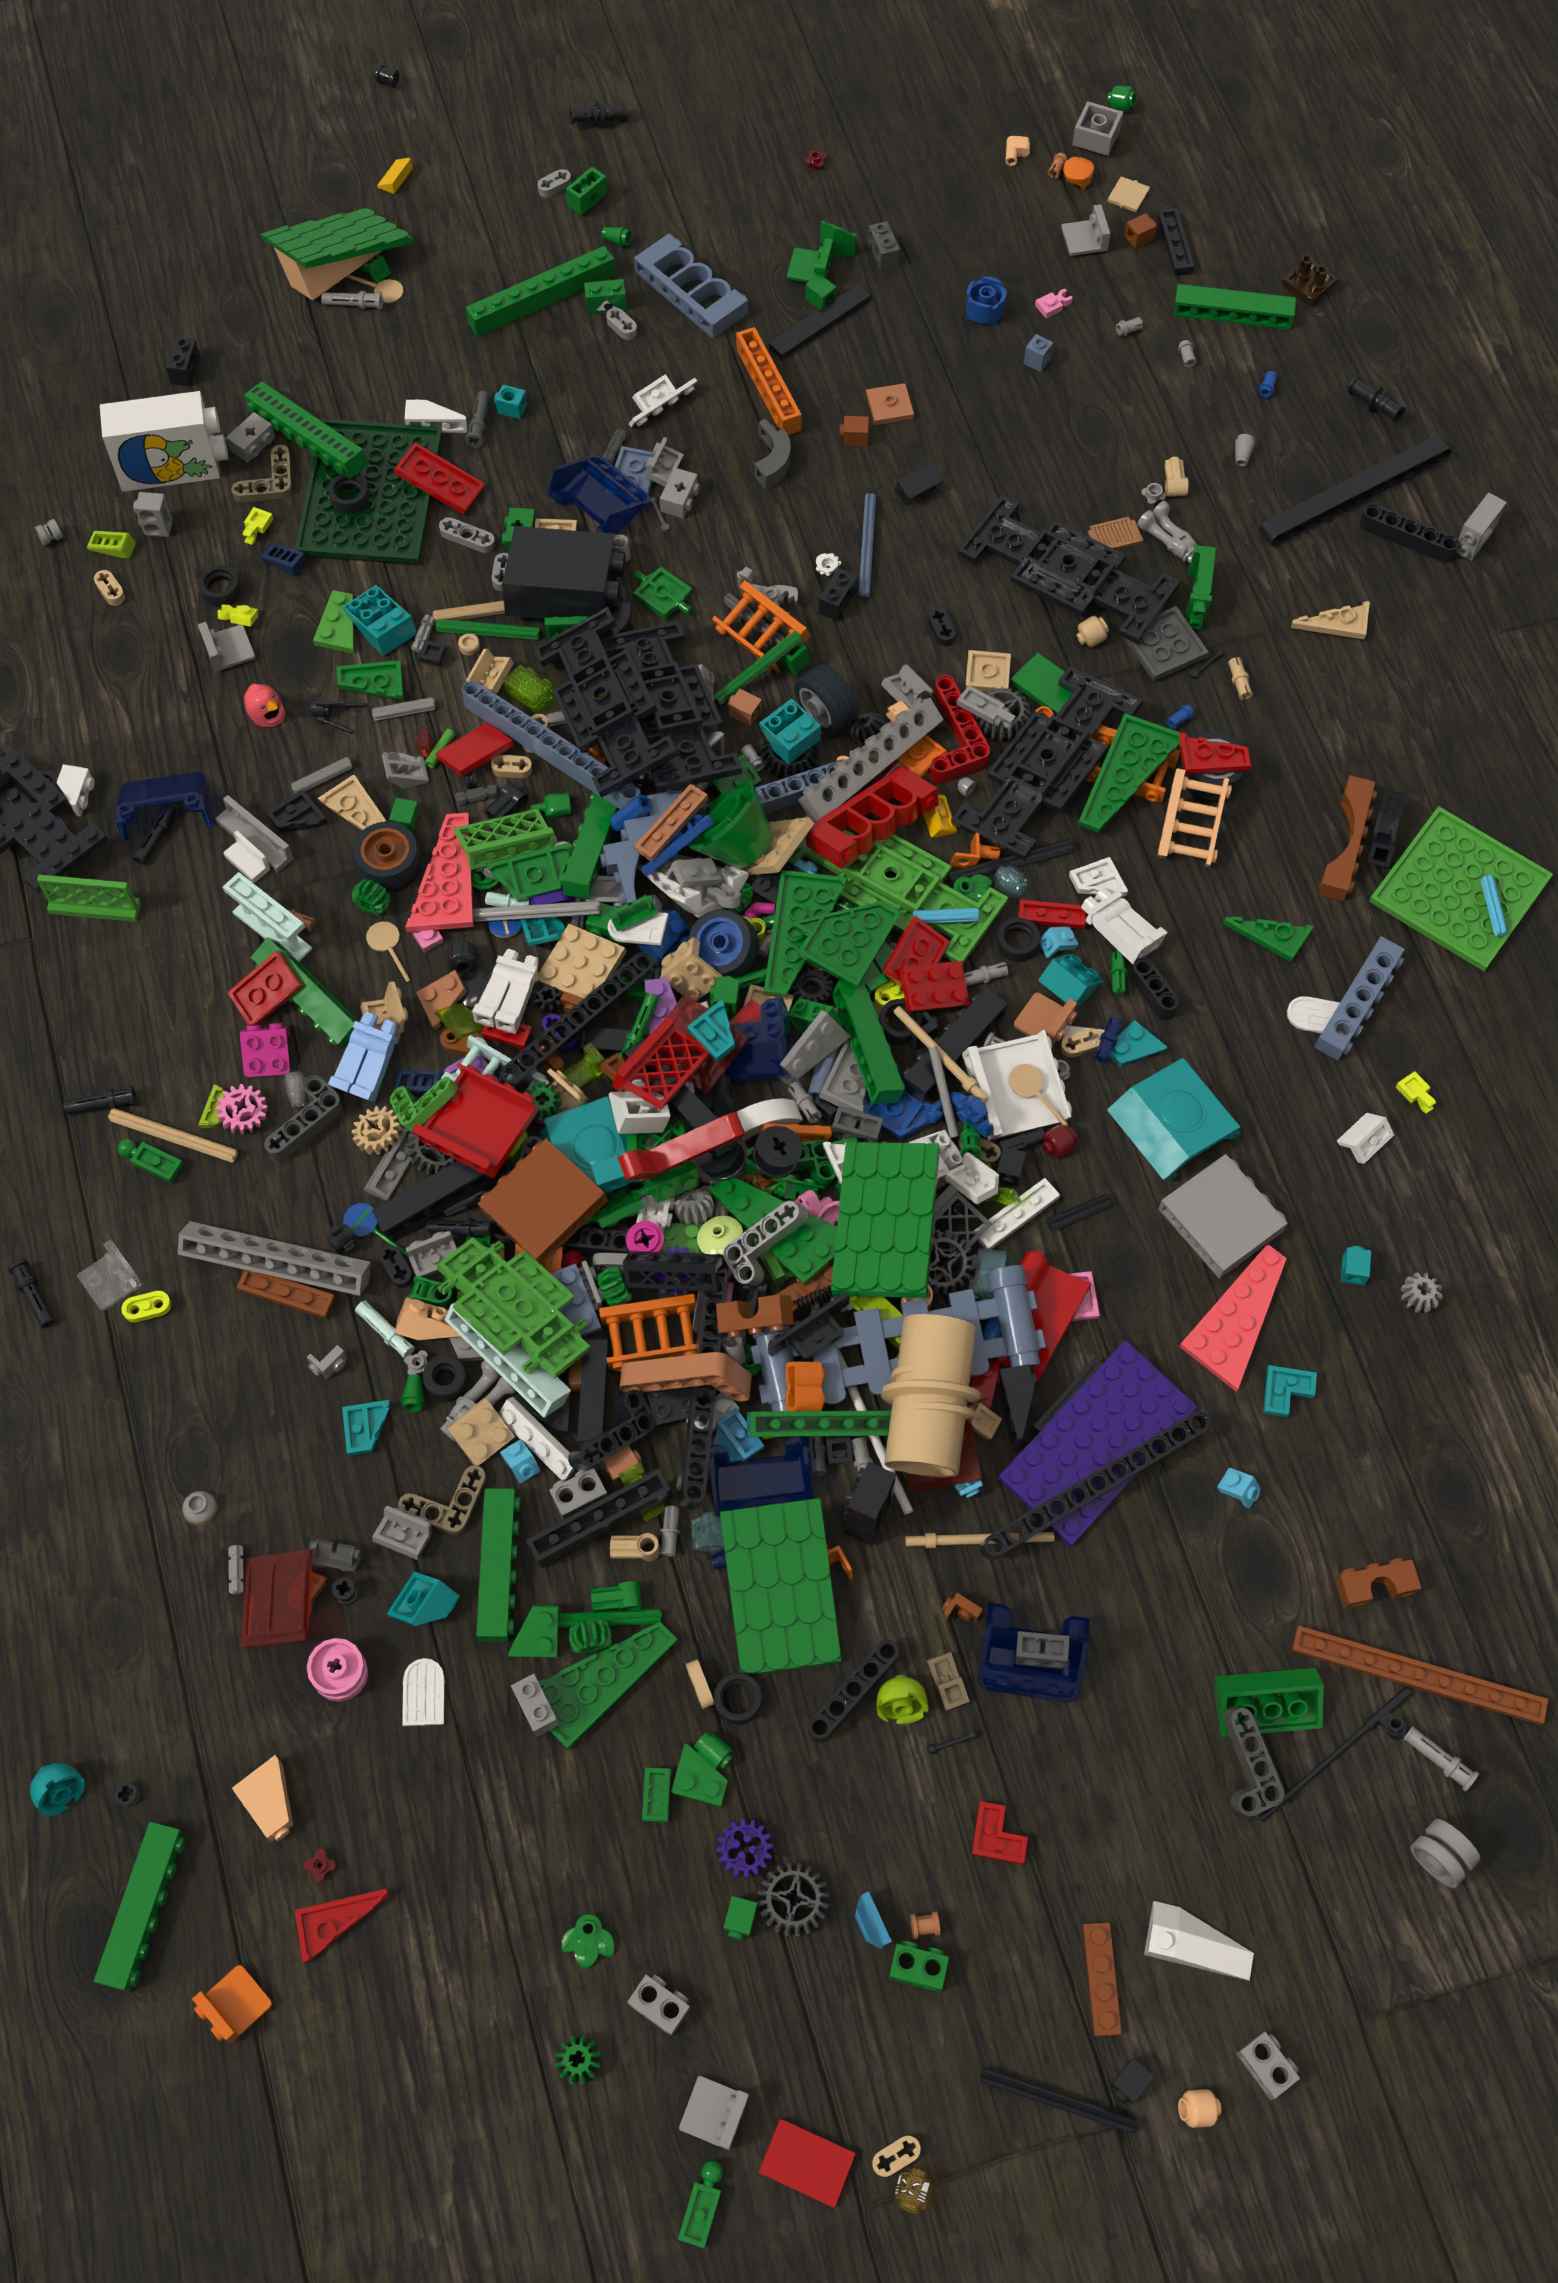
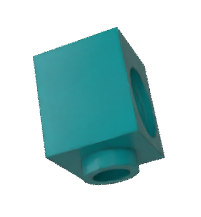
M502 385L494 398L497 413L521 419L527 405L525 390Z
M618 1155L591 1164L597 1186L604 1193L629 1185L618 1162Z
M1360 1246L1347 1247L1342 1256L1341 1282L1358 1285L1366 1284L1370 1277L1371 1250H1364Z

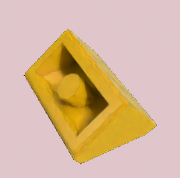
M412 159L396 160L379 182L377 188L395 194L413 169Z
M938 795L939 806L924 815L931 838L957 832L956 827L951 823L952 814L945 795Z

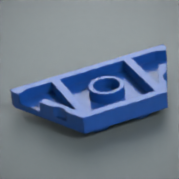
M701 815L693 816L653 862L648 859L649 862L641 868L643 872L648 876L665 861L674 859L680 849L684 846H690L696 840V837L711 826L714 821L709 815H706L704 818Z
M867 1089L865 1091L862 1113L883 1118L882 1129L900 1140L932 1123L928 1120L925 1113L926 1110L930 1109L931 1104L926 1101L922 1104L906 1091L902 1093L897 1103L873 1105Z

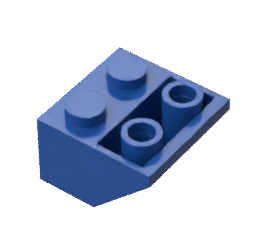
M661 910V913H668L669 915L661 946L635 943L642 952L650 954L653 961L660 967H662L661 963L666 955L674 953L683 942L689 941L691 929L675 910Z

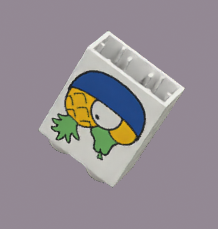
M200 391L100 404L102 438L122 492L220 478L218 461L228 460L227 445L224 435H213V433L220 432L216 407L205 408Z

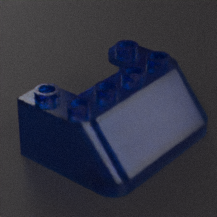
M783 997L768 999L761 1005V1021L730 1025L735 1048L723 1057L726 1059L727 1064L724 1067L725 1074L729 1077L730 1083L781 1077L788 1074L780 1065L791 1050L789 1012ZM709 1008L692 1009L693 1021L709 1010ZM696 1050L697 1056H701L703 1054ZM711 1055L699 1067L700 1072L704 1071L715 1061Z
M988 1602L978 1668V1684L986 1690L1064 1703L1076 1700L1080 1691L1089 1646V1618L1072 1616L1065 1619L1062 1624L1060 1635L1069 1636L1067 1669L1017 1665L1015 1663L1018 1631L1042 1634L1052 1633L1010 1627L1012 1620L1011 1610L1005 1605Z

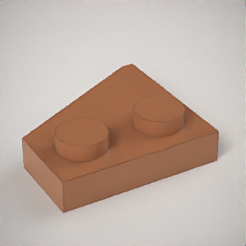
M454 970L416 992L435 1030L440 1028L441 1020L447 1013L450 1014L457 1001L461 1000L467 990L458 972Z

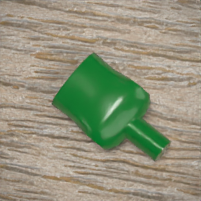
M569 792L548 794L544 797L543 803L531 805V810L538 809L539 812H545L546 817L549 819L571 815Z

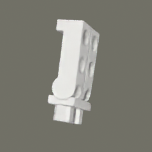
M1104 887L1096 894L1094 899L1090 896L1084 901L1081 908L1088 914L1085 921L1089 925L1093 924L1119 952L1134 964L1138 958L1145 957L1157 949L1168 932L1162 927L1156 930L1131 908L1127 900L1121 898L1122 894L1119 891L1111 894Z
M507 949L503 957L498 955L497 964L494 967L487 987L479 1003L475 1005L472 1011L474 1022L493 1028L496 1024V1028L513 1034L517 1033L534 983L538 980L537 969L539 963L537 957L528 955L524 963L517 961L519 954L514 950Z

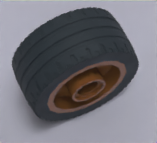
M384 821L372 824L359 833L353 846V861L361 880L372 879L375 883H380L382 887H385L386 892H394L406 888L417 878L421 868V853L415 836L408 828L399 823Z

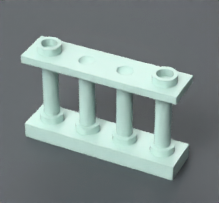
M238 872L223 886L224 892L240 903L232 911L233 914L264 939L269 937L279 941L299 962L312 950L309 944L297 936L305 928L304 923Z
M470 1035L467 1039L466 1047L471 1050L461 1064L464 1066L472 1065L479 1054L490 1060L482 1073L485 1076L486 1074L493 1075L498 1066L503 1068L512 1059L488 1046L487 1042L482 1038H474ZM457 1069L452 1074L445 1072L441 1079L449 1077L455 1081L460 1074V1070ZM535 1072L525 1081L530 1084L527 1089L533 1090L532 1085L534 1083L539 1088L542 1082H546V1088L549 1085L547 1078L539 1072ZM509 1074L506 1079L513 1081L516 1078Z

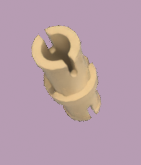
M1237 657L1238 662H1236V658H1232L1228 662L1233 675L1232 682L1236 685L1240 700H1244L1243 695L1245 700L1253 696L1248 682L1249 675L1244 670L1242 659Z

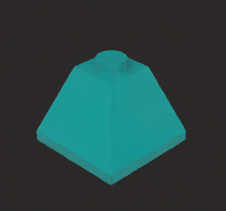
M414 1572L387 1615L413 1626L446 1618L454 1609L456 1601L460 1596L440 1580Z

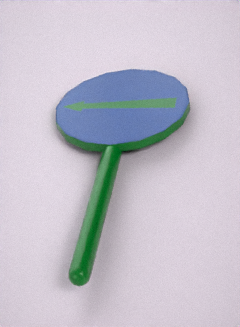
M358 1203L352 1205L346 1211L343 1223L352 1229L356 1237H364L373 1232L388 1244L397 1247L404 1256H408L406 1250L394 1241H390L387 1236L376 1229L378 1222L372 1212L374 1208L371 1205Z

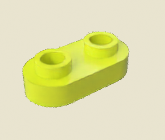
M892 980L877 988L874 997L876 1005L882 1009L891 1000L904 999L902 987ZM887 997L889 1000L883 1001L882 998Z
M154 1291L128 1298L124 1301L121 1310L128 1321L135 1323L167 1314L171 1308V1300L165 1292ZM158 1303H163L162 1307L156 1308V1305ZM134 1309H139L137 1314H132Z

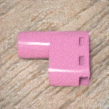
M812 1190L806 1191L795 1200V1203L804 1205L808 1213L816 1217L825 1205L833 1202L830 1197H824L819 1201L817 1195Z

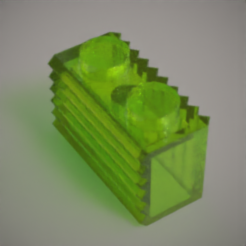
M519 664L504 679L505 691L512 695L513 698L515 697L516 700H519V702H522V704H525L526 707L528 706L535 713H538L554 697L551 682L545 678L543 680L539 678L530 667L525 668Z

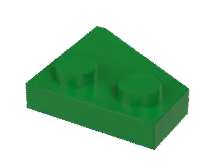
M533 1605L508 1653L509 1657L558 1656L559 1605Z
M684 1744L671 1794L721 1808L728 1780L705 1761L692 1747Z

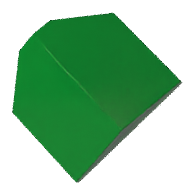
M823 220L821 222V244L824 245L825 238L833 239V257H855L857 234L854 232L851 234Z

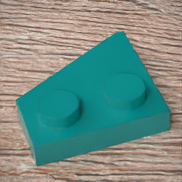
M722 1000L687 1026L689 1033L717 1062L735 1048Z
M389 1400L342 1407L348 1456L373 1452L391 1407Z

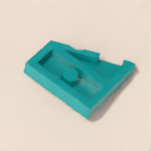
M1134 1020L1105 1048L1104 1054L1117 1065L1123 1067L1130 1065L1134 1061L1145 1060L1148 1056L1156 1053L1163 1054L1166 1052L1167 1046Z

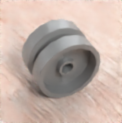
M1435 1819L1425 1829L1426 1836L1418 1837L1410 1846V1849L1415 1859L1430 1875L1444 1885L1456 1888L1465 1878L1464 1870L1471 1871L1480 1861V1855L1472 1843L1460 1831L1443 1820Z

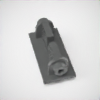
M320 1539L310 1542L309 1550L312 1552L307 1558L306 1563L315 1564L319 1567L327 1566L338 1568L342 1571L355 1572L362 1560L360 1556L361 1550L357 1549L356 1546L338 1543L337 1551H334V1542Z

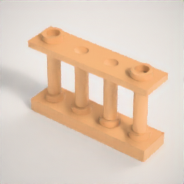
M1177 768L1157 858L1166 859L1167 854H1172L1173 852L1206 859L1205 867L1209 868L1211 862H1216L1218 850L1214 849L1224 800L1225 798L1229 799L1232 786L1228 785V778H1224L1222 786L1189 780L1188 777L1184 776L1185 770ZM1189 788L1219 794L1218 806L1212 807L1183 801L1184 798H1180L1181 789ZM1182 809L1215 816L1213 829L1180 823L1179 820L1175 819L1176 812ZM1180 831L1210 837L1208 850L1174 844V841H1170L1172 832Z

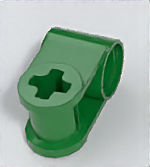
M421 1276L414 1277L413 1282L415 1284L411 1295L407 1296V1298L420 1300L447 1310L456 1301L452 1290L446 1293L448 1294L446 1299L438 1300L439 1296L442 1295V1292L438 1290V1286L442 1283Z

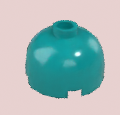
M63 1762L52 1763L42 1767L35 1775L30 1785V1797L37 1810L41 1811L43 1815H57L68 1809L65 1804L73 1797L75 1802L81 1797L85 1789V1781L73 1766Z

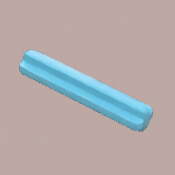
M1492 875L1484 876L1481 884L1493 932L1497 937L1504 936L1508 930L1495 879Z
M978 908L913 911V916H917L925 923L978 921L979 910Z

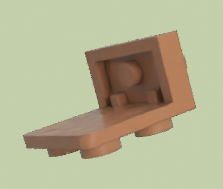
M1034 993L1015 1020L1014 1027L1028 1036L1037 1035L1042 1030H1045L1053 1047L1055 1042H1059L1064 1036L1066 1026L1074 1022L1078 1014L1075 1012L1077 1003L1069 998L1063 1007L1040 993Z

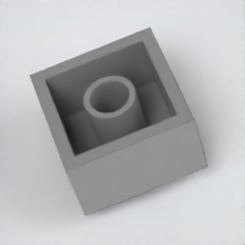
M1087 101L1075 126L1072 145L1109 156L1121 129L1123 111Z

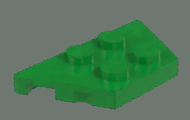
M565 843L486 865L488 871L517 902H521L538 895L562 890L560 876L562 872L566 871V861L571 847L570 843Z

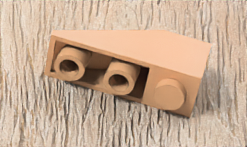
M406 1297L397 1319L396 1334L416 1340L460 1336L444 1320L449 1310Z

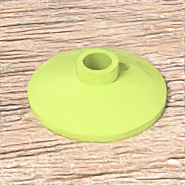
M717 1216L702 1225L697 1235V1243L704 1254L723 1255L724 1248L744 1232L741 1224L736 1219L729 1216Z

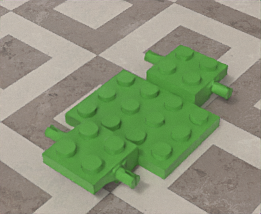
M472 1237L437 1264V1269L447 1280L438 1286V1290L445 1295L455 1287L465 1294L454 1303L453 1309L503 1356L521 1343L520 1347L531 1357L527 1363L522 1365V1369L527 1374L537 1366H540L555 1379L589 1351L590 1345L580 1335V1332L588 1327V1322L581 1318L576 1324H573L560 1312L573 1302L574 1295L525 1250L506 1262L498 1255L499 1252L505 1249L501 1241H497L492 1247L487 1248Z

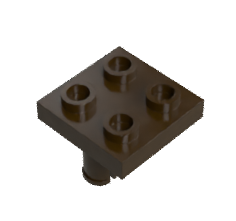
M1303 254L1300 264L1283 278L1282 285L1310 305H1313L1337 284L1338 278L1328 271L1329 269L1325 268V265H1319L1313 261L1312 256Z

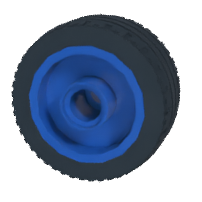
M718 909L707 912V914L701 916L694 923L688 940L694 937L700 942L698 956L723 977L731 976L735 978L744 975V973L751 969L759 954L760 946L756 930L746 918L734 911Z

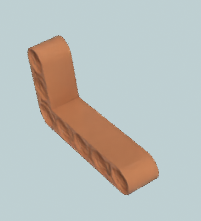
M710 1352L622 1364L619 1389L623 1392L638 1390L642 1393L712 1385L731 1400L747 1401L750 1398L752 1375L728 1355L720 1352Z

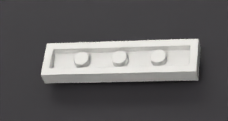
M1044 1178L991 1217L989 1221L992 1225L978 1239L979 1243L988 1252L1058 1200L1060 1194ZM983 1223L974 1231H979L985 1224Z
M514 1397L507 1399L498 1414L508 1428L561 1480H569L575 1471L569 1465L568 1456L570 1452Z

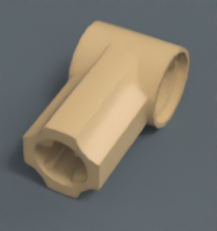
M1171 457L1165 461L1164 465L1166 497L1187 496L1188 478L1184 475L1183 460H1180L1179 457Z
M653 1534L611 1536V1559H644L650 1562L660 1556L661 1547ZM647 1543L655 1544L650 1552L642 1550L643 1546Z

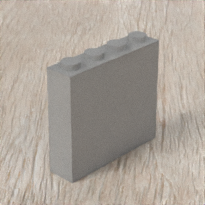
M1226 1154L1161 1200L1158 1209L1219 1279L1282 1234L1288 1224L1285 1216L1280 1211L1275 1210L1269 1198L1258 1191L1253 1180L1249 1176H1245L1237 1162L1230 1159Z

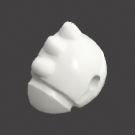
M833 553L821 554L816 559V571L828 577L836 572L841 565V561H838L839 558L834 556Z

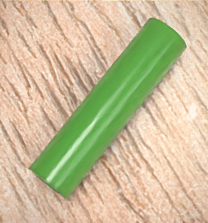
M446 729L424 763L428 767H435L439 761L436 752L448 746L456 734L451 729Z

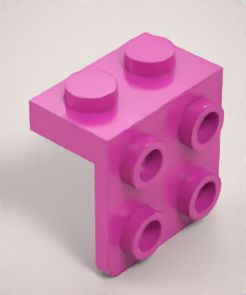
M283 1023L269 1024V1028H260L259 1024L246 1026L247 1029L240 1032L244 1075L246 1077L288 1074L290 1072L287 1037L290 1036V1026L283 1027Z

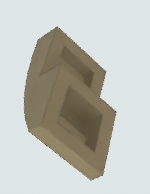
M951 1652L926 1660L945 1710L970 1702Z

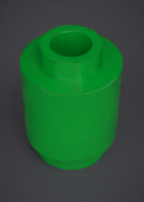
M708 1731L701 1736L694 1746L698 1750V1754L716 1770L720 1767L725 1769L733 1759L731 1755L733 1749L717 1735H711Z

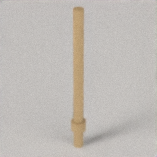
M900 1006L894 1010V1014L927 1048L938 1047L941 1062L960 1080L962 1087L968 1093L978 1097L983 1104L989 1100V1097L978 1087L979 1083L973 1077H969Z
M1040 1532L1024 1543L1054 1542V1532ZM925 1533V1536H905V1545L936 1548V1545L981 1544L991 1534L936 1535L935 1533ZM1009 1533L1012 1539L1019 1540V1533ZM989 1541L988 1544H996V1542Z

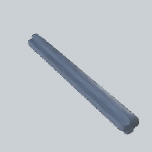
M867 493L865 495L858 594L861 598H868L870 596L876 495L874 493Z

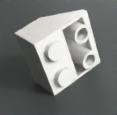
M632 1092L609 1093L618 1134L661 1133L664 1131L670 1119L668 1105L660 1110ZM652 1092V1095L659 1100L665 1097L657 1092Z
M945 1130L909 1142L939 1143L937 1189L947 1184L945 1173L963 1164L961 1153Z

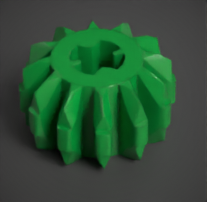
M363 879L355 886L352 892L353 902L357 903L356 906L368 912L369 915L379 916L380 913L387 909L391 901L390 894L386 892V888L382 887L380 883H375L372 879Z
M542 1082L539 1088L534 1083L532 1085L533 1090L526 1089L525 1092L535 1098L534 1102L539 1108L536 1115L539 1116L538 1120L540 1122L543 1121V1116L548 1118L552 1116L551 1113H559L557 1107L562 1106V1101L558 1099L561 1093L554 1092V1085L546 1088V1082ZM541 1098L545 1099L544 1105L539 1104Z
M618 1266L607 1268L598 1275V1285L607 1304L610 1306L624 1305L632 1300V1289L626 1287L624 1272Z
M605 1620L583 1621V1623L575 1624L569 1629V1641L573 1652L581 1654L598 1652L612 1644L611 1628Z
M571 2036L572 2046L569 2047L563 2041L561 2046L566 2052H556L555 2056L562 2058L563 2061L557 2062L555 2067L557 2069L566 2067L560 2074L562 2079L566 2078L571 2072L570 2084L575 2083L577 2075H579L580 2083L585 2084V2073L592 2079L595 2077V2074L590 2070L591 2066L600 2068V2063L592 2061V2059L600 2057L601 2054L599 2051L590 2053L596 2046L594 2041L585 2047L587 2041L585 2036L581 2037L579 2045H577L575 2036ZM578 2053H583L581 2057L585 2059L584 2064L579 2063L578 2067H573L575 2063L571 2061L572 2056L577 2057Z

